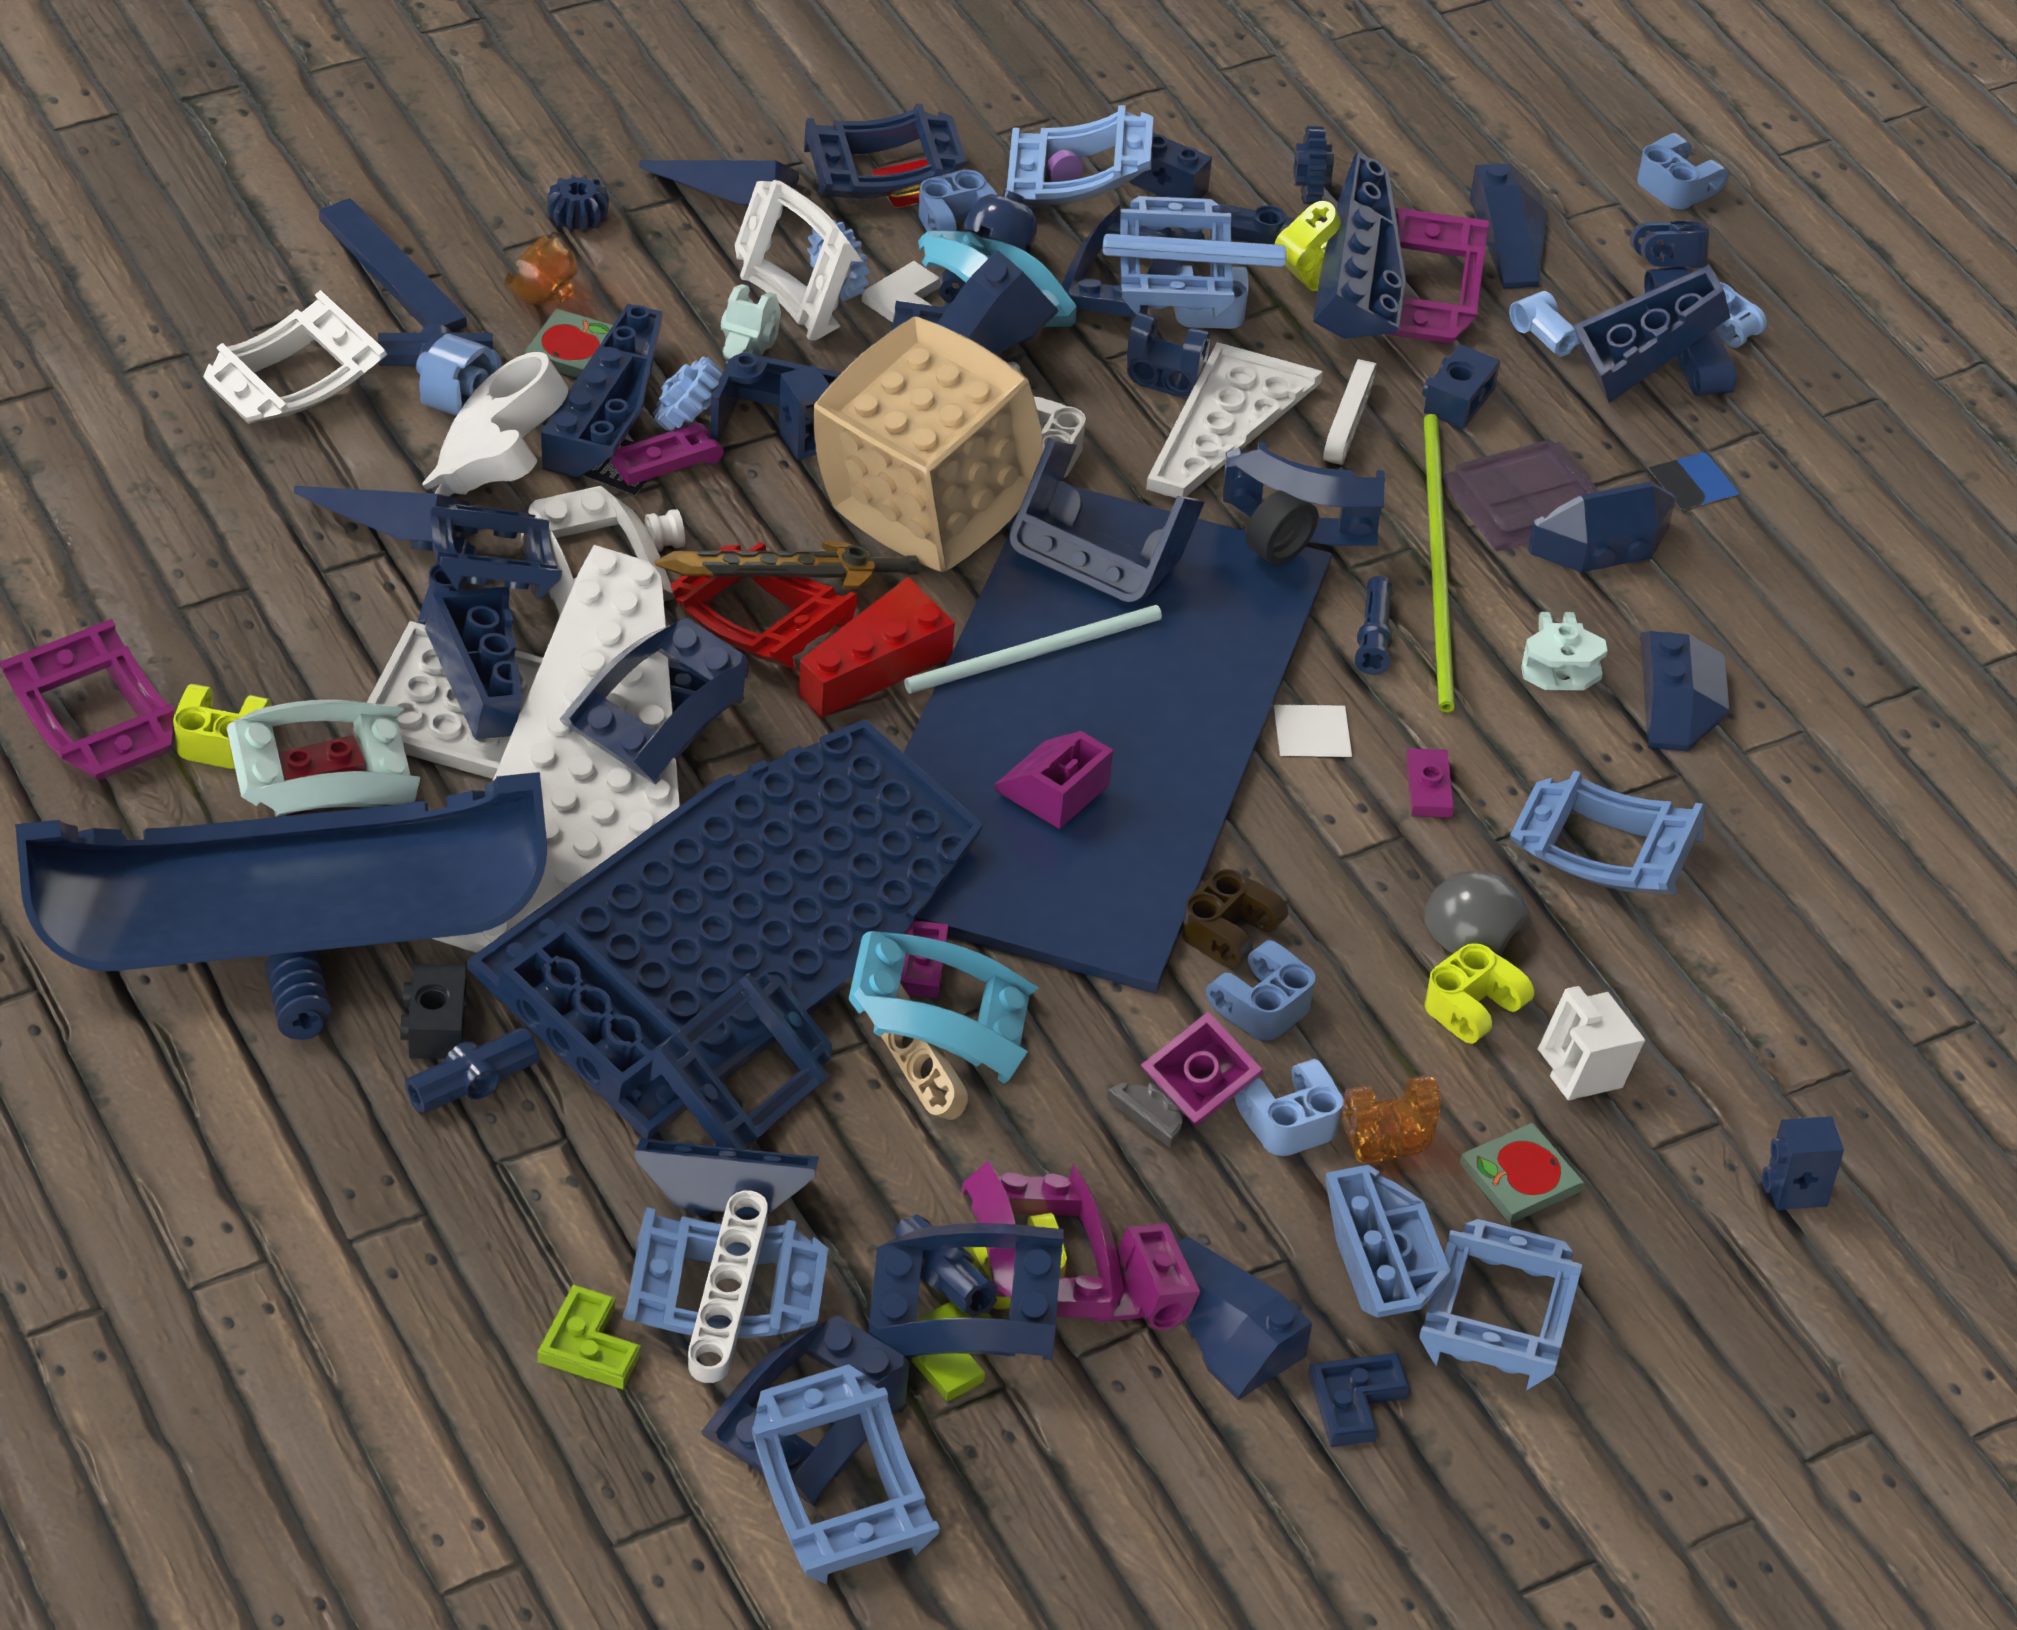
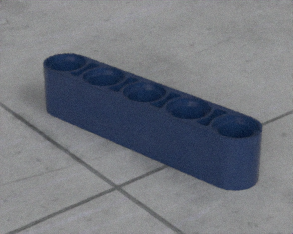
M1685 267L1647 270L1644 275L1645 293L1687 275V270ZM1716 328L1675 356L1694 395L1731 393L1734 391L1736 386L1735 367Z

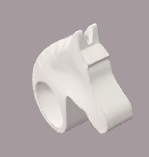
M531 352L509 361L489 376L472 393L450 427L440 451L438 465L422 484L426 490L439 485L434 494L448 497L453 493L466 495L470 490L476 489L485 483L517 480L533 469L537 463V458L527 446L523 437L550 417L562 405L568 394L567 384L546 354Z

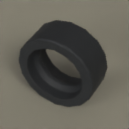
M1282 490L1276 491L1268 496L1252 515L1246 528L1245 540L1248 547L1274 566L1285 564L1295 558L1311 540L1318 525L1319 513L1317 507L1313 503L1300 500Z

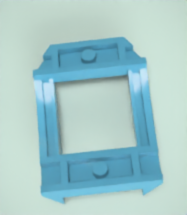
M928 231L918 240L919 250L925 251V258L922 260L925 267H945L965 282L996 250L1000 251L1019 267L1058 309L1059 312L1044 327H1072L1076 322L1075 303L1053 274L1040 261L1027 252L1001 241L981 238L974 232Z
M870 931L862 936L849 1001L859 1014L864 1010L875 1023L873 1033L881 1036L884 1033H891L918 1039L945 1049L976 1067L983 1063L998 1072L997 1080L1005 1084L1010 1080L1028 1052L1020 1047L1029 996L1038 990L1039 987L997 961L952 943L913 935ZM905 955H916L947 964L984 982L985 986L978 1021L938 1006L898 999L897 993Z

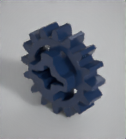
M1307 126L1303 136V144L1297 143L1295 146L1293 177L1295 178V186H1301V200L1303 204H1314L1315 202L1322 201L1324 187H1331L1334 154L1332 152V145H1327V139L1325 138L1326 130L1321 126Z

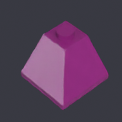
M1209 1012L1205 1013L1141 1064L1146 1074L1195 1127L1264 1073L1263 1069Z

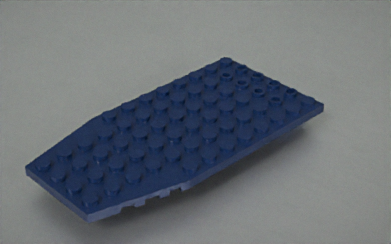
M864 719L820 737L818 743L806 748L797 746L787 750L785 756L768 763L762 760L750 765L748 771L736 776L730 773L718 778L469 958L467 969L644 1138L649 1139L688 1109L681 1098L672 1090L662 1074L650 1082L653 1052L748 973L753 978H761L765 974L779 975L809 1015L852 983L862 936L870 931L906 933L980 835L983 824L871 723ZM747 1002L695 1046V1049L720 1081L723 1082L777 1039L766 1025L759 1020L756 1012Z

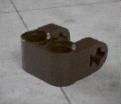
M1233 869L1218 870L1186 901L1182 937L1190 946L1197 948L1213 960L1226 967L1236 968L1253 950V944L1249 936L1236 926L1240 919L1259 930L1272 932L1287 918L1288 907L1286 902L1276 892L1242 875L1240 872Z

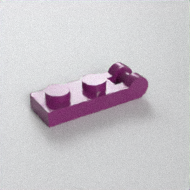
M696 423L618 448L610 458V462L629 486L703 461L706 464H714L721 459L724 451L716 440L710 439L711 434L705 425Z

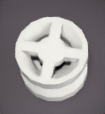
M678 509L669 510L663 516H658L655 513L645 515V528L650 534L658 552L662 551L665 546H672L675 549L685 546V530Z

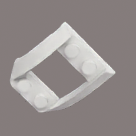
M758 181L735 243L736 257L744 261L740 277L742 280L752 282L767 293L777 294L778 302L790 313L797 324L805 325L808 329L807 338L816 341L841 327L833 317L832 312L837 308L838 296L844 279L849 275L851 261H864L834 221L816 204L781 181ZM783 205L803 218L824 240L807 287L788 272L764 258L765 252L771 246V235L776 221L782 215Z
M320 290L315 294L317 300L304 311L300 312L297 309L280 323L262 334L228 347L221 343L216 347L219 353L213 367L209 364L203 377L209 386L250 424L298 413L324 402L347 388L387 355L386 351ZM314 340L342 365L319 382L283 397L277 396L254 374V372L294 355Z
M602 486L538 499L530 505L529 514L536 515L535 518L550 520L549 539L551 552L558 566L557 569L562 570L561 580L549 590L551 599L554 598L559 618L576 578L573 579L556 538L620 524L626 533L637 558L649 562L659 572L662 579L663 600L668 601L675 598L666 570L654 564V561L660 559V555L644 524L632 509ZM521 533V542H522L523 545H524V533Z

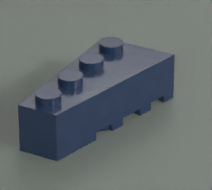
M1708 265L1573 326L1581 353L1608 403H1610L1731 318L1724 289L1711 266Z

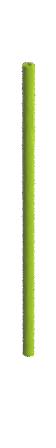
M1428 414L1424 417L1438 703L1441 712L1449 713L1454 710L1455 703L1439 419L1434 414Z

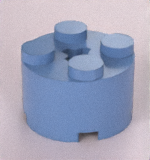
M445 334L434 343L429 352L421 353L417 360L416 370L420 374L421 403L457 416L472 393L489 376L502 367L499 354L483 344L452 334Z

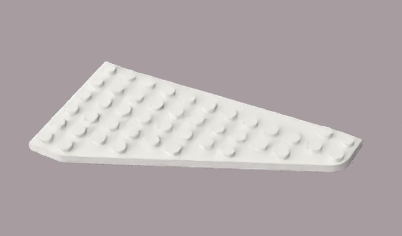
M593 546L576 577L493 781L496 779V776L540 772L547 836V860L543 877L535 894L518 914L491 930L469 935L432 939L478 953L680 806L675 758L659 775L661 779L655 785L560 721V717L584 688L612 659L642 637L666 627L662 579L657 569L649 562L600 546ZM658 651L634 668L606 697L607 700L654 731H657L672 714L668 657Z

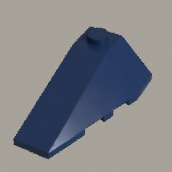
M640 160L639 168L652 174L747 208L758 181H781L795 189L799 180L798 171L776 160Z
M1510 163L1475 165L1470 201L1477 219L1489 221L1486 244L1503 289L1538 287L1548 213L1540 190Z
M996 250L971 275L937 324L967 337L998 357H1001V352L1019 342L1022 345L1033 339L1059 311L1019 267L1000 251Z
M294 486V494L396 539L412 542L411 549L433 551L430 527L431 506L440 507V504L445 503L470 506L468 501L434 493ZM451 525L452 536H455L457 533L454 531L455 525Z
M1188 1236L1177 1242L1200 1290L1191 1314L1186 1319V1328L1191 1338L1195 1337L1203 1353L1202 1360L1207 1370L1237 1400H1240L1307 1356L1312 1322L1282 1293Z

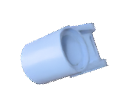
M1720 282L1725 292L1731 318L1716 327V330L1726 345L1738 348L1746 342L1747 337L1759 335L1765 331L1767 327L1766 316L1757 305L1746 300L1729 285Z

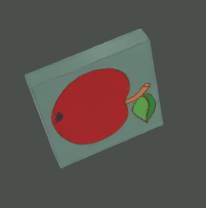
M556 308L527 347L524 354L542 352L548 356L559 373L578 378L613 325Z
M1533 1122L1462 1153L1459 1163L1509 1224L1580 1193L1584 1183Z

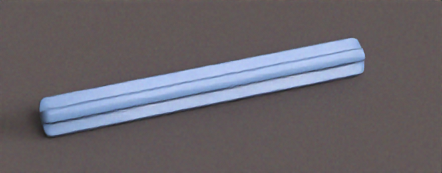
M1105 234L1103 239V254L1106 256L1283 267L1286 262V247L1284 245Z

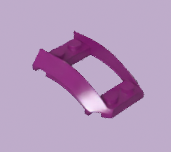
M1395 208L1401 248L1465 257L1459 305L1403 297L1399 329L1396 333L1385 335L1450 344L1459 337L1477 316L1489 221Z
M113 619L0 662V668L18 701L46 743L62 760L97 780L166 754L171 748L175 709L172 704H167L146 678L128 646H124L116 632V625ZM107 669L118 690L138 717L74 742L58 723L41 693Z
M988 1160L963 1182L961 1191L963 1195H970L972 1199L971 1210L978 1223L1016 1224L1013 1214L1041 1215L1052 1213L1053 1215L1079 1216L1092 1246L1099 1278L1090 1275H1080L1076 1278H1059L1056 1317H1113L1118 1301L1123 1298L1124 1293L1114 1238L1102 1208L1074 1163L1070 1178L1058 1174H1048L1044 1177H1029L1017 1173H1005L1002 1176H998ZM986 1247L992 1281L997 1286L996 1297L1011 1298L1015 1249Z

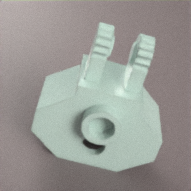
M741 284L733 288L728 299L727 309L721 320V330L724 332L726 339L722 352L727 362L731 357L740 353L762 356L766 349L773 347L778 335L781 316L777 294L769 292L762 295L757 305L749 298V286Z
M1541 612L1538 619L1539 632L1526 641L1521 666L1523 679L1544 690H1585L1600 681L1603 674L1600 662L1607 656L1608 651L1605 639L1583 629V624L1577 623L1574 612H1565L1562 623H1553L1549 612Z

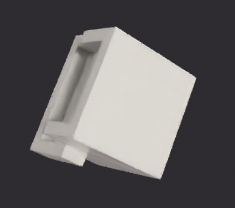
M1580 986L1565 989L1538 1050L1553 1069L1550 1074L1551 1079L1567 1100H1573L1623 1088L1645 1039L1609 992L1587 996Z

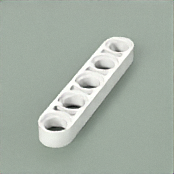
M754 1191L735 1193L730 1197L724 1213L688 1351L689 1372L696 1380L703 1383H714L722 1380L727 1376L732 1363L767 1226V1202L761 1194ZM743 1207H751L759 1212V1216L755 1219L743 1220L737 1217L735 1212ZM732 1243H743L750 1248V1251L742 1256H734L726 1251V1247ZM723 1279H734L741 1286L736 1291L724 1292L719 1290L716 1284ZM723 1315L731 1320V1324L723 1329H715L710 1327L706 1321L712 1316ZM705 1352L716 1353L722 1358L721 1362L714 1366L701 1365L696 1359Z

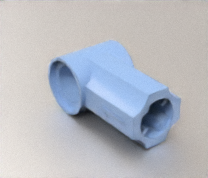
M1541 291L1511 304L1509 315L1516 330L1520 333L1531 331L1559 357L1570 354L1572 349L1579 344L1574 327L1558 313L1557 303L1549 292Z

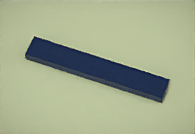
M351 198L319 210L320 222L423 327L439 324L447 327L451 332L467 327V316Z

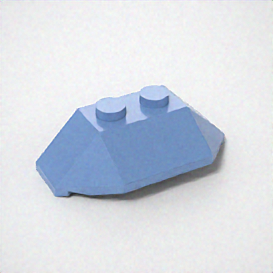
M1370 1165L1328 1172L1325 1179L1335 1238L1361 1310L1379 1318L1422 1309L1450 1277L1451 1272L1424 1201L1397 1183L1380 1176V1172Z

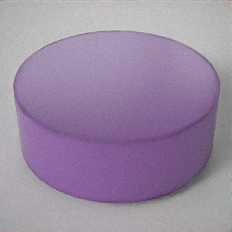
M1061 150L1055 153L1046 164V176L1051 182L1079 179L1083 170L1081 160L1069 150Z

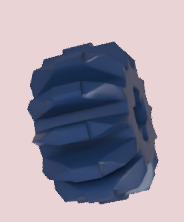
M571 174L570 179L558 178L557 184L550 186L548 213L550 219L556 221L557 227L567 226L570 232L574 229H581L585 232L587 227L598 228L599 223L606 220L609 195L607 188L601 186L599 179L588 180L587 174L581 178H576Z

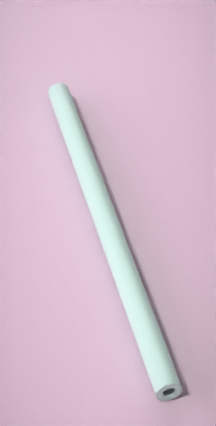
M1153 605L908 677L904 680L905 688L909 694L1155 622L1161 620V610L1158 605Z

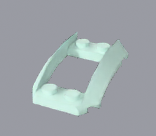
M309 700L257 709L231 722L227 727L241 797L255 806L262 802L274 810L275 817H283L289 813L319 808L382 807L383 805L415 802L420 777L410 775L397 717L404 708L348 700ZM307 721L353 722L358 746L366 763V771L325 773L284 781L273 726Z

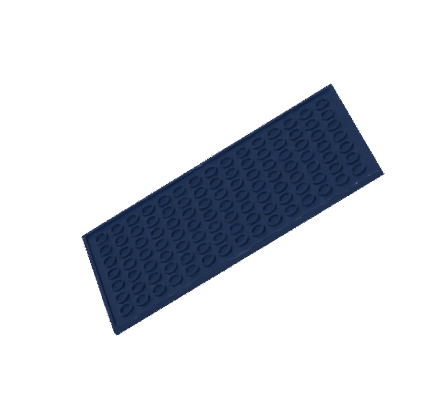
M1076 487L1083 498V508L1077 522L1141 551L1146 539L1152 532L1164 529L1171 511ZM1198 519L1182 558L1147 598L1140 602H1126L1018 553L1011 544L1009 534L946 666L1153 605L1159 606L1162 618L1155 622L935 687L906 746L904 754L979 820L983 826L980 835L916 921L948 924L947 936L1156 994L1183 929L1186 901L1200 887L1330 567L1332 553L1305 547L1295 558L1285 564L1274 566L1248 547L1245 540L1246 531ZM1082 731L1113 749L1110 785L1060 829L994 790L995 784L1045 740Z

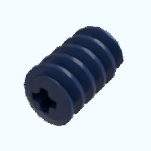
M315 950L270 955L266 960L265 967L269 988L272 993L278 1029L284 1036L290 1039L304 1040L313 1038L321 1032L324 1022L331 1014V1005L328 1002V992L325 989V979L322 976L319 953Z

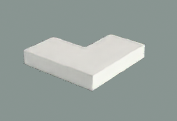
M912 261L865 289V292L862 294V302L893 323L896 301L930 305L922 298L939 288L940 278L917 262Z

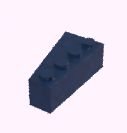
M509 587L432 593L425 631L475 740L511 736L521 708L522 693L518 663L515 660L516 642L515 637L512 635L513 617L512 609H509Z

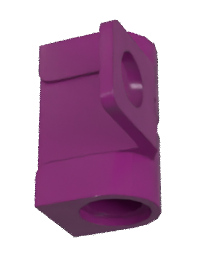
M1168 1223L1127 1227L1117 1251L1118 1258L1125 1270L1122 1278L1123 1298L1118 1301V1307L1112 1318L1091 1319L1095 1322L1143 1318L1146 1316L1151 1327L1156 1330H1167L1180 1325L1191 1314L1200 1290Z

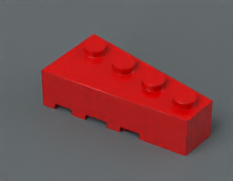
M907 577L800 659L799 695L823 718L905 680V678L948 660L953 652L955 622Z

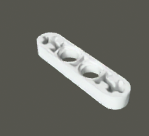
M1361 359L1357 360L1331 426L1325 445L1323 461L1343 465L1370 395L1377 363Z

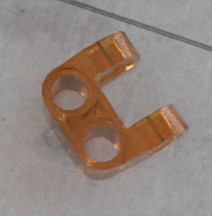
M1433 1075L1409 1078L1404 1097L1383 1101L1376 1100L1374 1091L1369 1085L1346 1089L1342 1105L1341 1125L1355 1158L1363 1163H1371L1411 1156L1426 1150L1433 1141L1441 1107L1437 1081Z

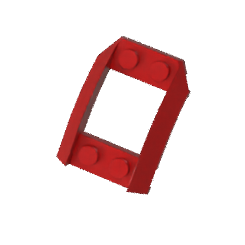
M759 542L747 551H767L764 543ZM740 544L724 546L718 551H742ZM681 576L670 584L679 606L715 636L758 659L794 670L796 669L792 656L802 652L808 644L819 636L828 633L833 626L842 628L853 619L858 601L856 593L849 592L845 596L837 595L833 587L808 578L751 577L769 594L794 609V611L765 632L757 634L728 621L706 605V603L714 599L716 594L729 585L737 583L742 577Z

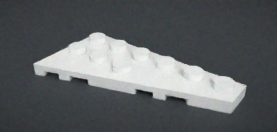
M1217 342L1147 478L1146 490L1177 498V496H1188L1225 464L1227 451L1237 448L1242 450L1322 382L1323 371Z

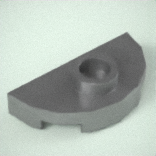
M1123 1082L1108 1089L1107 1100L1167 1147L1171 1148L1179 1139L1183 1120L1180 1109L1158 1085L1149 1083L1148 1087L1141 1085L1128 1086V1082Z

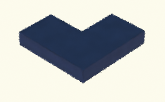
M1398 1353L1309 1364L1308 1376L1330 1447L1374 1442L1377 1430L1368 1404L1408 1399L1410 1388Z

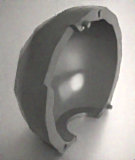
M1486 870L1459 872L1444 880L1435 888L1424 909L1425 925L1433 939L1452 953H1455L1465 945L1477 943L1487 946L1494 953L1501 956L1515 932L1521 936L1529 928L1531 920L1530 911L1521 891L1506 877Z

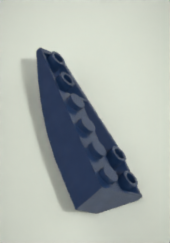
M1357 152L1351 163L1336 209L1341 218L1340 228L1327 241L1313 317L1314 323L1344 339L1396 333L1400 326L1406 281L1389 170L1377 160L1370 159Z
M626 305L568 391L562 405L554 412L541 431L542 469L580 477L614 455L642 412L663 319L662 311L649 309L641 305Z

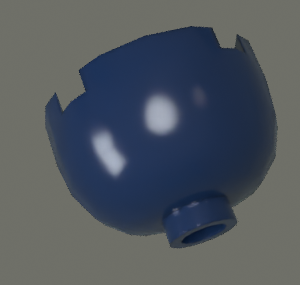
M1004 189L1002 196L988 194L980 197L971 206L962 229L968 230L967 232H974L981 238L993 239L1013 245L1030 254L1036 239L1037 220L1032 210L1022 204L1023 196Z

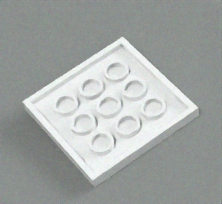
M410 621L367 703L404 708L397 717L406 755L494 779L511 736L475 740L428 638L425 625ZM516 650L515 660L518 663L522 693L520 715L543 657ZM353 728V735L357 741L355 729Z

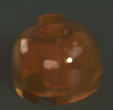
M551 232V240L544 235L526 249L515 262L520 269L515 276L508 273L504 283L517 298L526 304L537 307L550 305L556 300L562 303L575 290V286L572 284L576 278L578 267L575 254L562 238L555 232Z

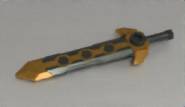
M822 541L821 546L826 551H673L654 561L656 566L682 576L840 578L843 581V589H859L870 584L873 573H906V575H916L919 571V560L916 555H907L906 557H871L869 552L863 547L840 541Z

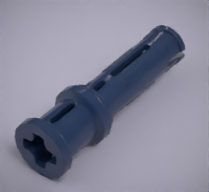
M1384 576L1372 577L1367 583L1364 625L1359 628L1357 633V643L1360 648L1355 654V665L1360 671L1370 675L1383 673L1390 665V654L1387 649L1392 643V632L1388 627L1392 582H1388V578Z

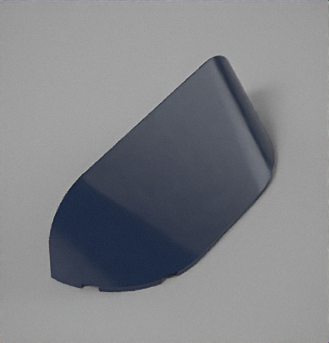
M540 772L496 776L494 781L485 785V791L470 790L446 796L447 808L429 811L428 802L419 801L391 806L203 825L147 828L143 830V840H127L126 835L122 833V829L90 828L78 832L77 826L64 823L61 820L15 824L23 906L33 930L51 951L72 964L97 971H121L481 933L502 925L518 914L533 897L543 877L547 860V836Z

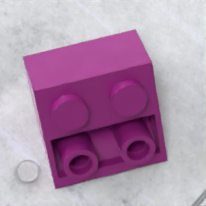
M1082 731L1045 740L995 784L994 790L1060 829L1110 785L1113 749Z

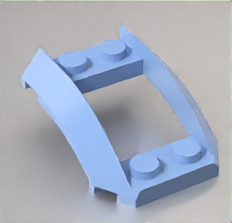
M1118 105V112L1087 124L1061 128H1041L1040 134L1020 133V128H1013L1006 190L1023 196L1022 204L1061 205L1090 199L1125 184L1139 174L1151 170L1153 116L1141 112V116H1136L1126 112V106ZM1115 146L1113 167L1081 179L1045 182L1046 162L1055 153L1061 150H1069L1078 158H1083Z

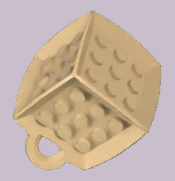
M912 317L864 351L831 383L814 404V433L817 458L824 485L833 508L859 529L888 548L905 557L907 555H916L920 564L940 572L949 570L967 558L1013 518L1020 509L1043 453L1040 420L1028 379L1007 362L978 343L946 327L920 317Z

